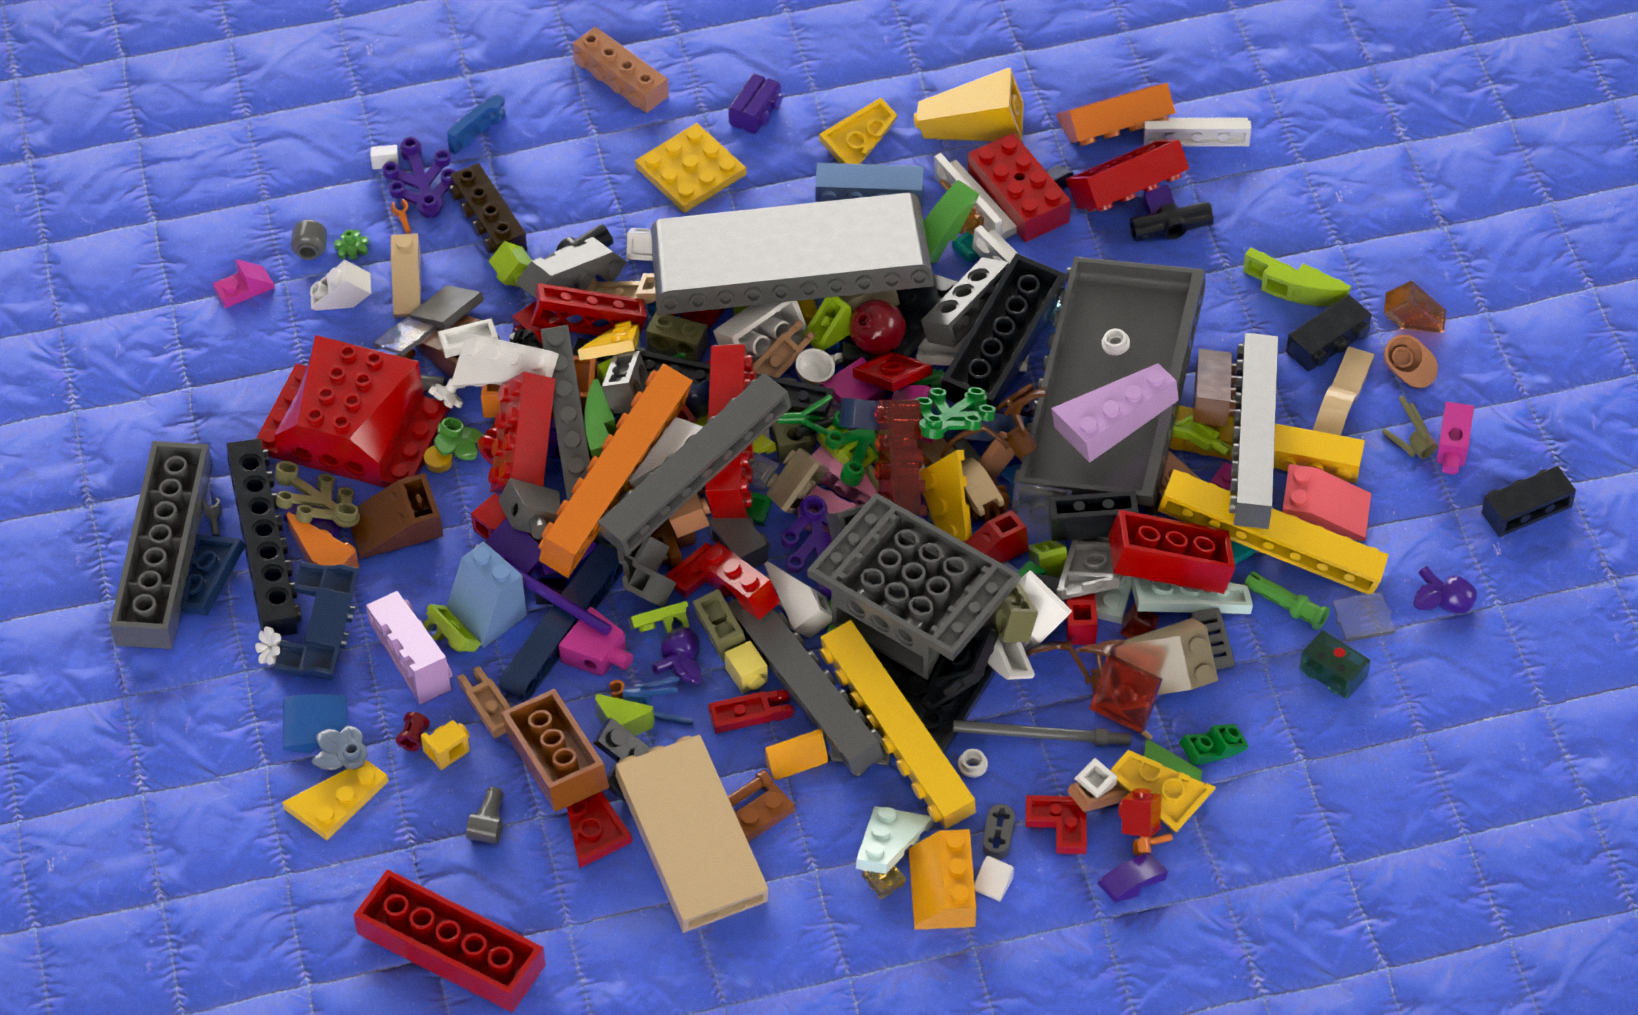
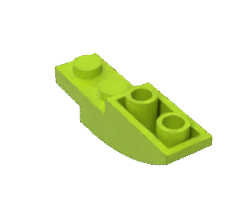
M1251 247L1245 253L1243 272L1261 280V290L1273 296L1305 305L1331 307L1347 295H1350V285L1304 263L1297 270Z

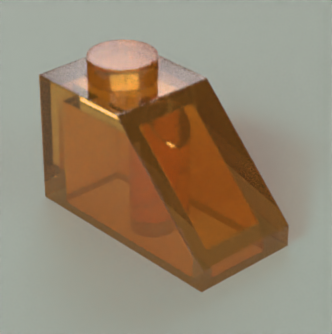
M1412 280L1386 292L1384 314L1400 328L1437 333L1444 331L1446 309Z

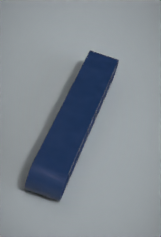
M842 397L839 426L921 434L919 422L922 417L919 412L914 410V404ZM932 406L931 412L939 416L940 414L936 407ZM995 413L993 421L982 420L981 424H985L997 434L1001 431L1008 433L1016 428L1011 414L1005 416L1004 413ZM1020 415L1024 423V426L1027 429V425L1030 422V416ZM965 429L947 430L944 432L943 437L953 438ZM985 431L963 438L992 442L995 440Z
M604 541L600 542L561 595L585 610H588L589 607L596 610L624 571L623 565L619 563L617 548ZM553 604L504 670L500 678L499 688L520 699L529 700L560 659L559 644L579 619Z

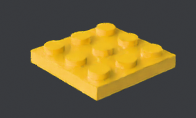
M695 123L635 160V168L683 213L747 175L746 167L698 123Z

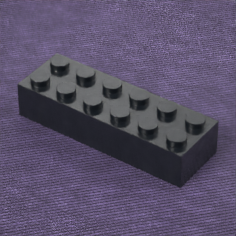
M1015 253L942 378V389L946 391V399L958 403L964 399V395L968 392L969 388L978 387L985 391L987 396L986 405L996 408L1001 403L1060 300L1061 291L1065 289V273Z

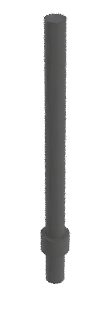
M953 720V732L1094 743V746L1104 747L1107 744L1129 746L1131 744V734L1108 732V729L1095 728V731Z

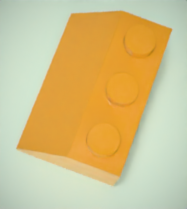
M970 829L938 831L909 848L914 930L975 927L976 899Z

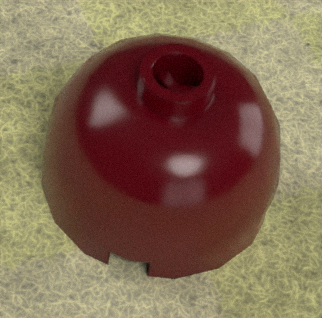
M868 300L861 303L850 317L849 331L851 339L859 349L873 356L887 354L885 352L892 348L896 349L900 345L905 335V319L902 318L900 309L885 300Z

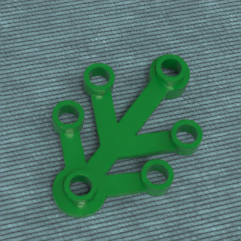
M978 387L969 388L968 392L964 395V399L949 408L945 401L946 391L941 388L930 389L929 398L918 397L915 399L914 410L919 412L922 417L919 422L921 434L929 439H940L947 430L968 429L976 431L981 429L982 420L993 421L995 419L996 408L986 405L987 396L985 391ZM932 403L939 412V416L931 412Z
M840 411L836 412L832 421L833 426L839 430L847 429L848 427L839 426ZM859 428L845 433L832 430L826 437V446L833 450L840 449L842 445L858 441L852 460L844 464L840 473L842 482L848 486H858L861 484L865 475L862 463L869 446L879 459L880 467L891 470L896 464L897 455L885 449L874 430ZM881 431L886 438L885 443L888 448L892 450L901 448L904 441V436L901 432Z

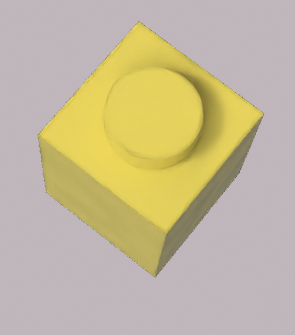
M751 641L725 652V669L742 694L750 690H757L768 682L767 664Z

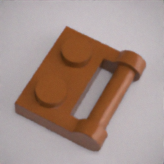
M764 769L755 774L753 780L728 795L733 807L761 788L766 792L737 812L734 810L748 842L795 812V805L773 782L769 773Z

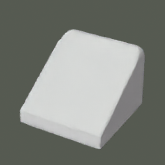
M398 146L371 147L372 168L382 169L383 165L387 162H395L399 166Z
M1096 758L1075 777V780L1096 798H1099L1117 784V776Z
M987 856L975 881V891L1001 902L1013 880V866Z

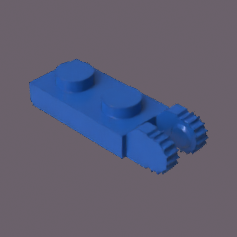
M496 94L483 103L481 102L447 130L449 151L456 155L460 150L468 147L472 140L480 133L486 132L491 124L499 123L504 119L506 115L505 108H503L505 99L502 95Z

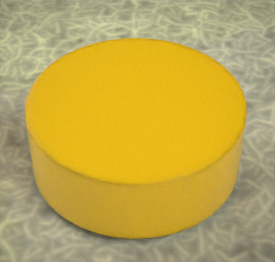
M435 445L431 446L424 454L425 466L434 473L445 472L453 464L452 453L442 455L438 452Z

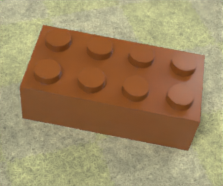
M555 688L501 712L507 737L555 812L609 788L604 763Z

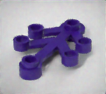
M407 137L400 144L402 158L410 161L414 175L399 170V166L395 162L385 163L383 165L384 177L389 180H397L389 185L390 195L395 199L401 198L416 204L417 210L426 218L436 217L443 208L442 197L447 192L448 187L451 186L450 178L446 177L456 172L452 168L443 170L444 167L451 163L450 153L444 149L436 151L434 154L435 162L425 173L420 159L422 155L421 143L414 137ZM441 172V182L431 192L430 185ZM405 184L419 189L420 194L406 190Z
M817 495L808 496L801 501L799 506L800 517L790 529H786L782 533L781 544L785 548L791 549L797 546L799 534L809 524L811 526V535L796 553L791 554L787 559L786 568L794 574L802 571L804 561L814 549L818 558L832 542L831 535L823 529V524L828 526L826 514L830 513L827 512L825 501ZM809 509H815L817 512H811ZM791 536V537H793L795 540H794V541H789V540H787L785 537ZM797 561L800 565L794 566L791 562ZM817 583V587L823 595L832 596L830 589Z

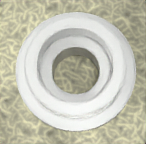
M1121 329L1107 331L1102 339V348L1109 355H1121L1130 346L1128 335Z
M977 749L966 750L958 759V769L966 777H980L988 768L986 756Z

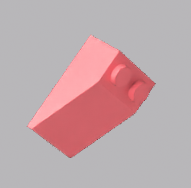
M1289 464L1282 512L1294 515L1313 525L1322 526L1326 530L1349 537L1352 540L1365 541L1371 493L1321 469Z

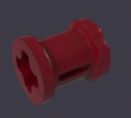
M408 712L403 719L405 724L402 732L396 736L395 741L405 750L417 751L422 745L421 735L428 729L430 721L423 714Z

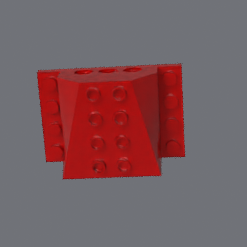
M315 335L308 365L295 364L256 439L260 438L262 449H268L269 457L290 461L297 465L386 488L397 480L419 475L425 463L424 454L428 448L434 445L435 437L438 435V425L443 419L447 418L451 408L445 406L444 401L424 396L419 361Z

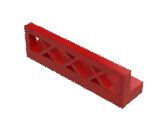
M538 283L535 290L537 304L531 324L532 326L544 328L568 325L570 332L600 336L608 330L615 328V324L630 321L632 324L639 325L641 334L647 316L644 299ZM543 310L556 313V316L550 319L541 318ZM572 315H580L583 318L576 323L567 320ZM599 319H606L609 321V324L600 327L595 326L593 322Z

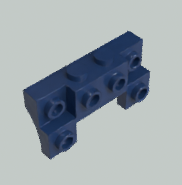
M300 562L293 592L314 596L315 601L304 644L281 641L279 646L280 653L277 655L274 666L275 672L301 678L303 674L332 681L339 649H346L349 632L344 631L346 622L352 623L356 606L350 604L359 568L342 564L316 565Z

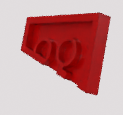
M602 791L566 807L579 869L632 843L631 834Z

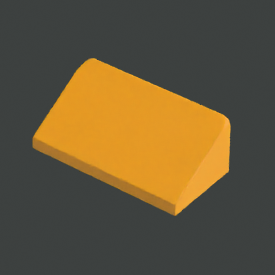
M821 729L765 748L766 766L773 780H779L828 762L827 750Z

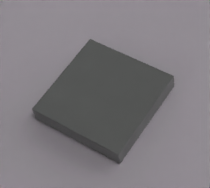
M446 285L409 314L412 323L446 330L482 303L484 298L480 291Z

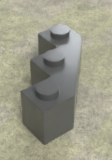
M592 237L584 240V244L576 248L571 245L553 252V256L545 260L541 257L532 260L516 284L535 298V290L538 283L586 290L597 274L608 282H613L621 273L627 261Z
M623 491L618 503L622 501V498L627 493L626 491ZM648 536L627 556L617 549L619 563L623 565L624 576L622 577L623 587L663 608L676 585L675 581L657 573L670 546Z

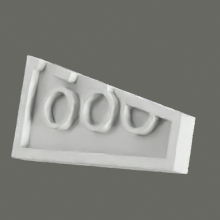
M466 332L450 386L465 388V386L481 387L486 386V384L502 385V383L522 372L552 378L559 354L549 350Z

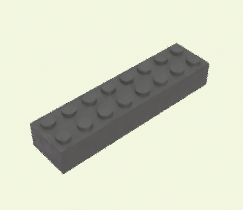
M152 441L110 622L115 646L173 649L182 609L180 605L186 579L189 577L190 561L194 554L195 539L199 531L204 509L203 501L206 499L213 467L208 444Z

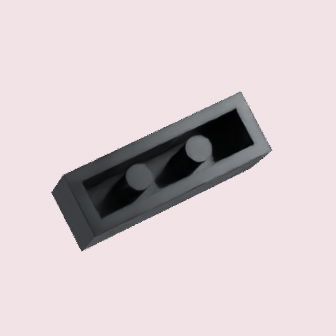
M1347 295L1288 334L1286 353L1309 372L1317 366L1324 365L1336 353L1345 351L1357 339H1363L1370 331L1372 314L1353 297Z
M1558 466L1549 470L1544 469L1532 477L1524 480L1519 479L1510 486L1489 492L1484 497L1481 513L1496 534L1502 537L1571 508L1576 489Z
M1135 491L1049 497L1051 540L1063 541L1108 537L1119 509L1139 513Z

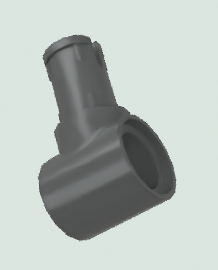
M496 787L487 788L482 807L477 810L476 814H470L466 829V838L468 840L498 844L502 831V818L500 817L499 809L504 796L501 789Z

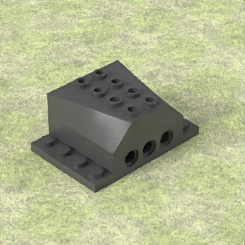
M877 493L871 497L807 570L809 578L831 590L832 624L839 627L851 620L870 647L927 680L940 654L953 661L1020 582L1019 573Z

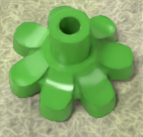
M346 230L341 234V239L335 240L334 248L339 250L338 257L340 259H345L349 254V259L355 260L358 258L357 253L361 255L368 253L365 245L369 244V239L366 236L361 237L359 230Z

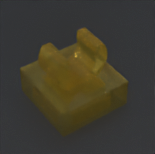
M895 865L886 874L863 870L862 877L867 881L869 887L873 888L879 895L880 899L891 895L894 890L903 887L906 877Z

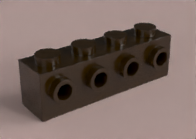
M479 163L450 174L451 186L448 187L449 193L454 201L458 200L463 216L466 219L470 218L475 234L483 238L488 254L493 253L494 255L504 241L522 246L525 251H528L525 231Z

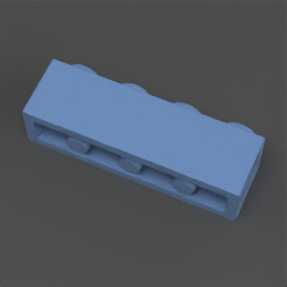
M817 163L815 199L816 202L912 193L919 198L922 208L924 166Z

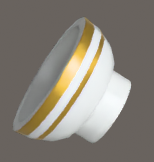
M812 348L804 350L798 355L795 369L803 383L822 385L830 380L835 372V363L828 353Z

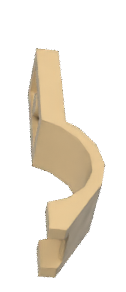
M1348 346L1332 386L1328 388L1324 396L1313 431L1342 436L1353 402L1358 400L1375 354Z
M943 437L934 439L933 443L919 440L915 442V449L929 459L928 465L930 466L942 459L940 455L947 442ZM951 446L945 456L956 450ZM974 458L961 460L963 476L967 478V486L964 487V491L972 509L979 516L985 514L982 505L992 500L999 507L1003 506L1004 499L982 465Z

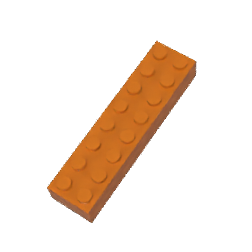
M664 363L658 372L655 370L651 372L646 380L645 385L647 386L643 393L639 391L634 397L629 414L623 413L616 425L618 429L614 436L609 434L601 447L603 451L599 458L597 456L593 457L586 469L588 473L585 478L578 479L571 491L573 495L570 500H564L556 513L558 517L555 522H549L541 535L543 539L538 547L541 549L540 562L569 578L601 529L598 521L607 510L613 509L617 505L623 491L627 492L631 486L629 480L647 457L651 448L661 438L664 430L669 427L685 406L693 380Z

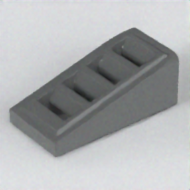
M1213 608L1193 612L1191 618H1195L1207 626L1208 633L1216 632V634L1209 635L1210 644L1220 643V645L1212 646L1213 655L1224 653V656L1214 658L1216 670L1235 667V661L1220 609Z

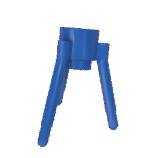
M675 676L624 687L623 700L650 705L651 696L678 692L677 687L651 688L676 683L680 678ZM654 711V718L688 725L693 724L692 719Z

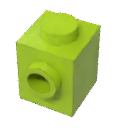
M506 241L502 243L489 259V263L497 273L496 277L507 286L511 284L520 287L516 284L517 280L532 261L522 246Z

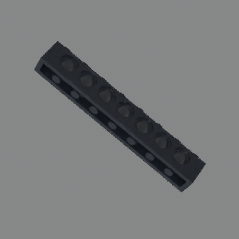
M260 438L227 443V461L243 543L246 545L245 553L260 629L264 631V627H271L274 633H278L280 636L297 634V622L302 621L300 605H294L293 599H297V592H293L295 582H289L288 577L292 576L291 561L284 558V554H288L286 537H280L279 533L283 531L281 514L276 515L275 510L279 509L276 505L277 493H271L270 489L274 487L272 471H267L266 466H270L268 449H262Z

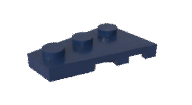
M196 535L195 543L198 547L196 554H193L190 564L193 568L191 576L186 579L180 605L185 613L208 616L246 546L241 539Z

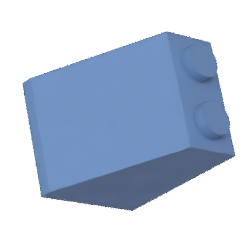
M484 541L461 558L447 604V608L482 643L480 646L483 649L527 616L522 575Z

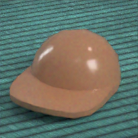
M1402 334L1388 341L1383 354L1384 363L1390 371L1394 372L1406 384L1415 388H1425L1434 381L1438 371L1437 360L1432 352L1418 339L1411 335Z

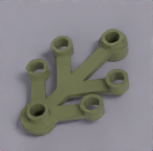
M290 461L277 463L275 470L277 482L283 486L292 485L305 494L280 491L277 493L276 499L278 507L289 509L293 506V503L302 504L297 507L296 519L303 523L311 522L313 517L333 520L338 526L343 528H349L359 523L360 514L358 513V508L352 504L355 492L351 488L341 487L338 489L336 500L339 504H336L332 501V489L335 478L332 475L323 473L318 476L317 488L320 489L319 492L298 477V465ZM311 506L323 507L325 509L312 508Z

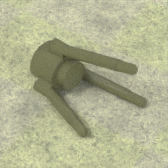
M1400 396L1399 401L1417 431L1410 435V445L1387 429H1382V433L1406 450L1410 457H1414L1417 454L1420 459L1427 458L1437 450L1438 445L1431 437L1413 403L1408 404L1405 398Z

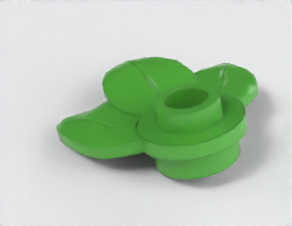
M448 417L443 419L438 425V435L435 437L434 444L442 455L454 453L456 457L462 460H475L478 453L475 444L484 435L473 427H464L459 419Z

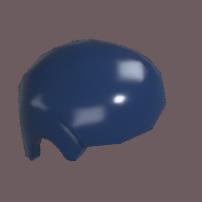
M703 380L698 385H691L685 405L694 417L708 415L710 382L707 380Z

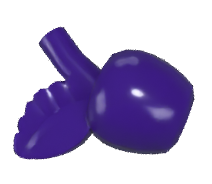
M1428 566L1423 567L1418 572L1427 584L1420 587L1414 596L1413 605L1416 609L1433 610L1440 606L1443 610L1451 613L1466 614L1473 607L1477 598V591L1466 579L1457 575H1451L1442 582L1433 574Z
M679 627L672 630L661 644V654L664 659L653 663L652 671L655 674H660L672 668V672L681 681L699 685L702 680L700 667L694 661L699 652L697 634L687 627Z

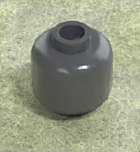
M310 219L295 224L291 237L292 251L305 260L320 257L326 249V228L318 221Z

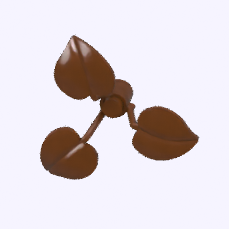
M1030 383L1006 398L996 407V413L1008 407L1004 414L1005 416L1011 414L1016 428L1006 434L1009 438L1007 441L985 424H981V429L979 430L965 429L955 435L947 443L940 457L944 458L948 450L956 442L982 431L987 432L1003 444L1006 450L1011 447L1019 460L1035 451L1038 446L1025 428L1020 412L1024 405L1034 399L1047 397V389L1042 387L1034 390L1033 383Z
M1107 640L1100 642L1098 645L1090 644L1078 649L1073 648L1071 641H1053L1037 645L1025 652L1027 657H1029L1033 653L1054 649L1067 650L1085 677L1086 684H1091L1094 699L1117 695L1113 679L1116 678L1114 648L1124 644L1125 640ZM1077 653H1095L1098 668L1091 669V675H1089ZM1110 654L1109 670L1108 666L1103 667L1101 655L1108 657Z

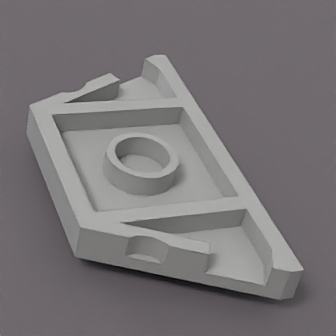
M1109 537L1072 540L1057 587V597L1060 600L1120 587L1123 575L1113 573Z

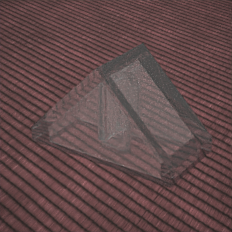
M754 452V459H750L754 480L753 483L749 484L764 493L769 480L778 471L779 465Z

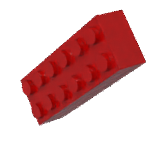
M745 344L711 346L708 420L720 413L732 398L740 395L752 380L757 379L756 370H753L752 355H747ZM753 442L705 485V492L713 518H747L748 508L753 506L752 491H749V483H753L754 480L753 467L750 466V459H754Z
M389 869L384 872L353 915L358 935L512 1013L546 966L543 946Z

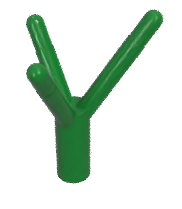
M827 395L802 412L784 413L777 420V423L804 424L827 436L830 432L829 430L813 423V421L823 419L824 417L809 416L808 414L832 400L833 397L832 395Z

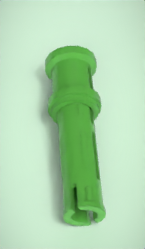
M1252 571L1245 581L1244 585L1248 586V589L1284 607L1289 611L1291 617L1295 619L1301 618L1310 623L1316 631L1322 628L1329 616L1330 608L1326 606L1320 607L1309 601L1308 596L1304 594L1296 595L1271 580L1262 577L1255 571Z

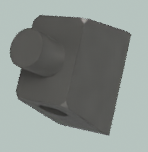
M509 478L498 501L514 529L531 533L536 539H543L541 535L549 522L554 523L558 517L556 513L560 507V493L557 490Z

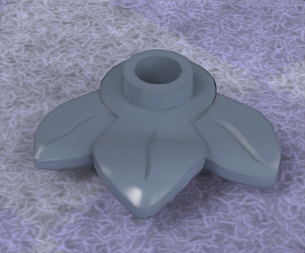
M347 725L341 732L327 729L317 733L316 741L322 751L312 759V764L325 770H335L342 766L348 769L360 768L365 763L368 755L367 748L362 743L363 735L361 731L356 727Z

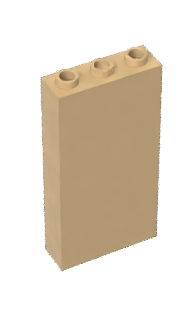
M700 734L694 737L684 736L674 744L666 747L656 746L646 754L638 757L628 756L616 764V779L683 933L768 902V886Z

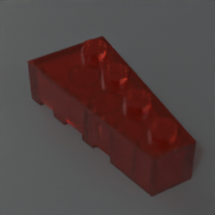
M879 400V405L875 408V420L879 423V434H876L875 449L879 451V463L875 465V478L879 480V491L876 493L886 499H890L893 503L916 516H927V505H921L922 492H926L925 480H922L921 475H919V469L924 463V456L921 446H917V440L922 438L921 429L919 428L921 420L920 400Z

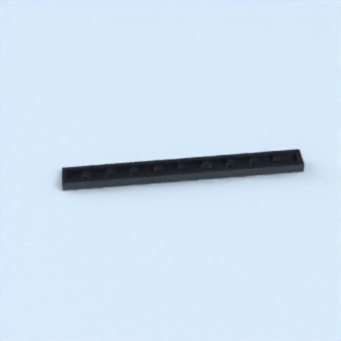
M578 338L573 349V355L579 356L578 349L592 340ZM638 349L632 351H640L648 376L653 370L658 372L664 363L693 380L692 384L694 385L702 383L703 380L710 382V364ZM613 355L597 358V372L598 364L611 359ZM756 373L757 378H759L762 374ZM769 376L788 391L792 406L789 409L790 411L802 412L827 395H832V400L809 414L827 418L836 395L833 388Z

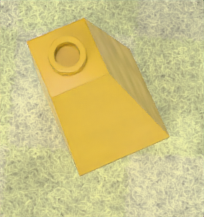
M1007 68L918 101L917 113H914V124L917 129L920 128L924 139L993 142L1010 133H1014L1022 142L1024 102L1012 70Z

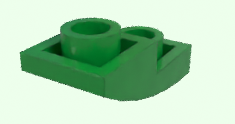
M1236 724L1213 725L1208 733L1184 735L1179 742L1192 765L1219 761L1239 754L1249 747Z

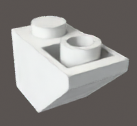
M344 260L337 267L332 268L320 281L313 284L310 290L311 309L318 311L354 308L371 294L370 273Z

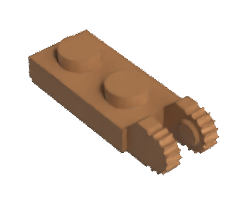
M798 319L753 364V370H756L758 374L765 373L768 376L779 378L794 363L798 355L803 352V349L816 335L812 331L807 333L797 345L790 337L802 327L803 322Z
M480 666L473 668V674L479 682L478 685L472 687L467 677L463 674L457 676V681L467 700L495 739L506 733L501 712L511 707L493 680L487 677Z

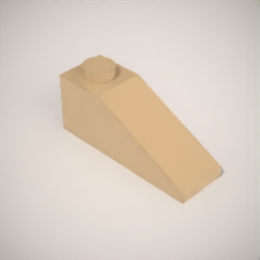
M418 233L391 235L394 318L410 317L409 314L421 306V251Z

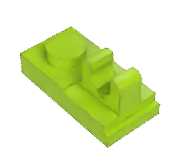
M687 601L631 616L628 618L631 630L638 628L639 632L642 633L656 629L655 623L663 621L665 631L669 634L673 630V618L680 621L682 627L688 628L689 623L686 615Z
M429 604L426 608L428 610L426 613L428 618L423 625L426 630H432L437 625V631L432 637L434 640H444L446 637L449 646L458 652H476L482 643L445 605Z

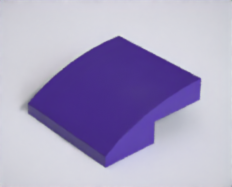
M507 518L485 542L495 552L506 557L510 564L528 575H531L542 563L539 561L541 549L538 548L539 543L527 532L514 529Z

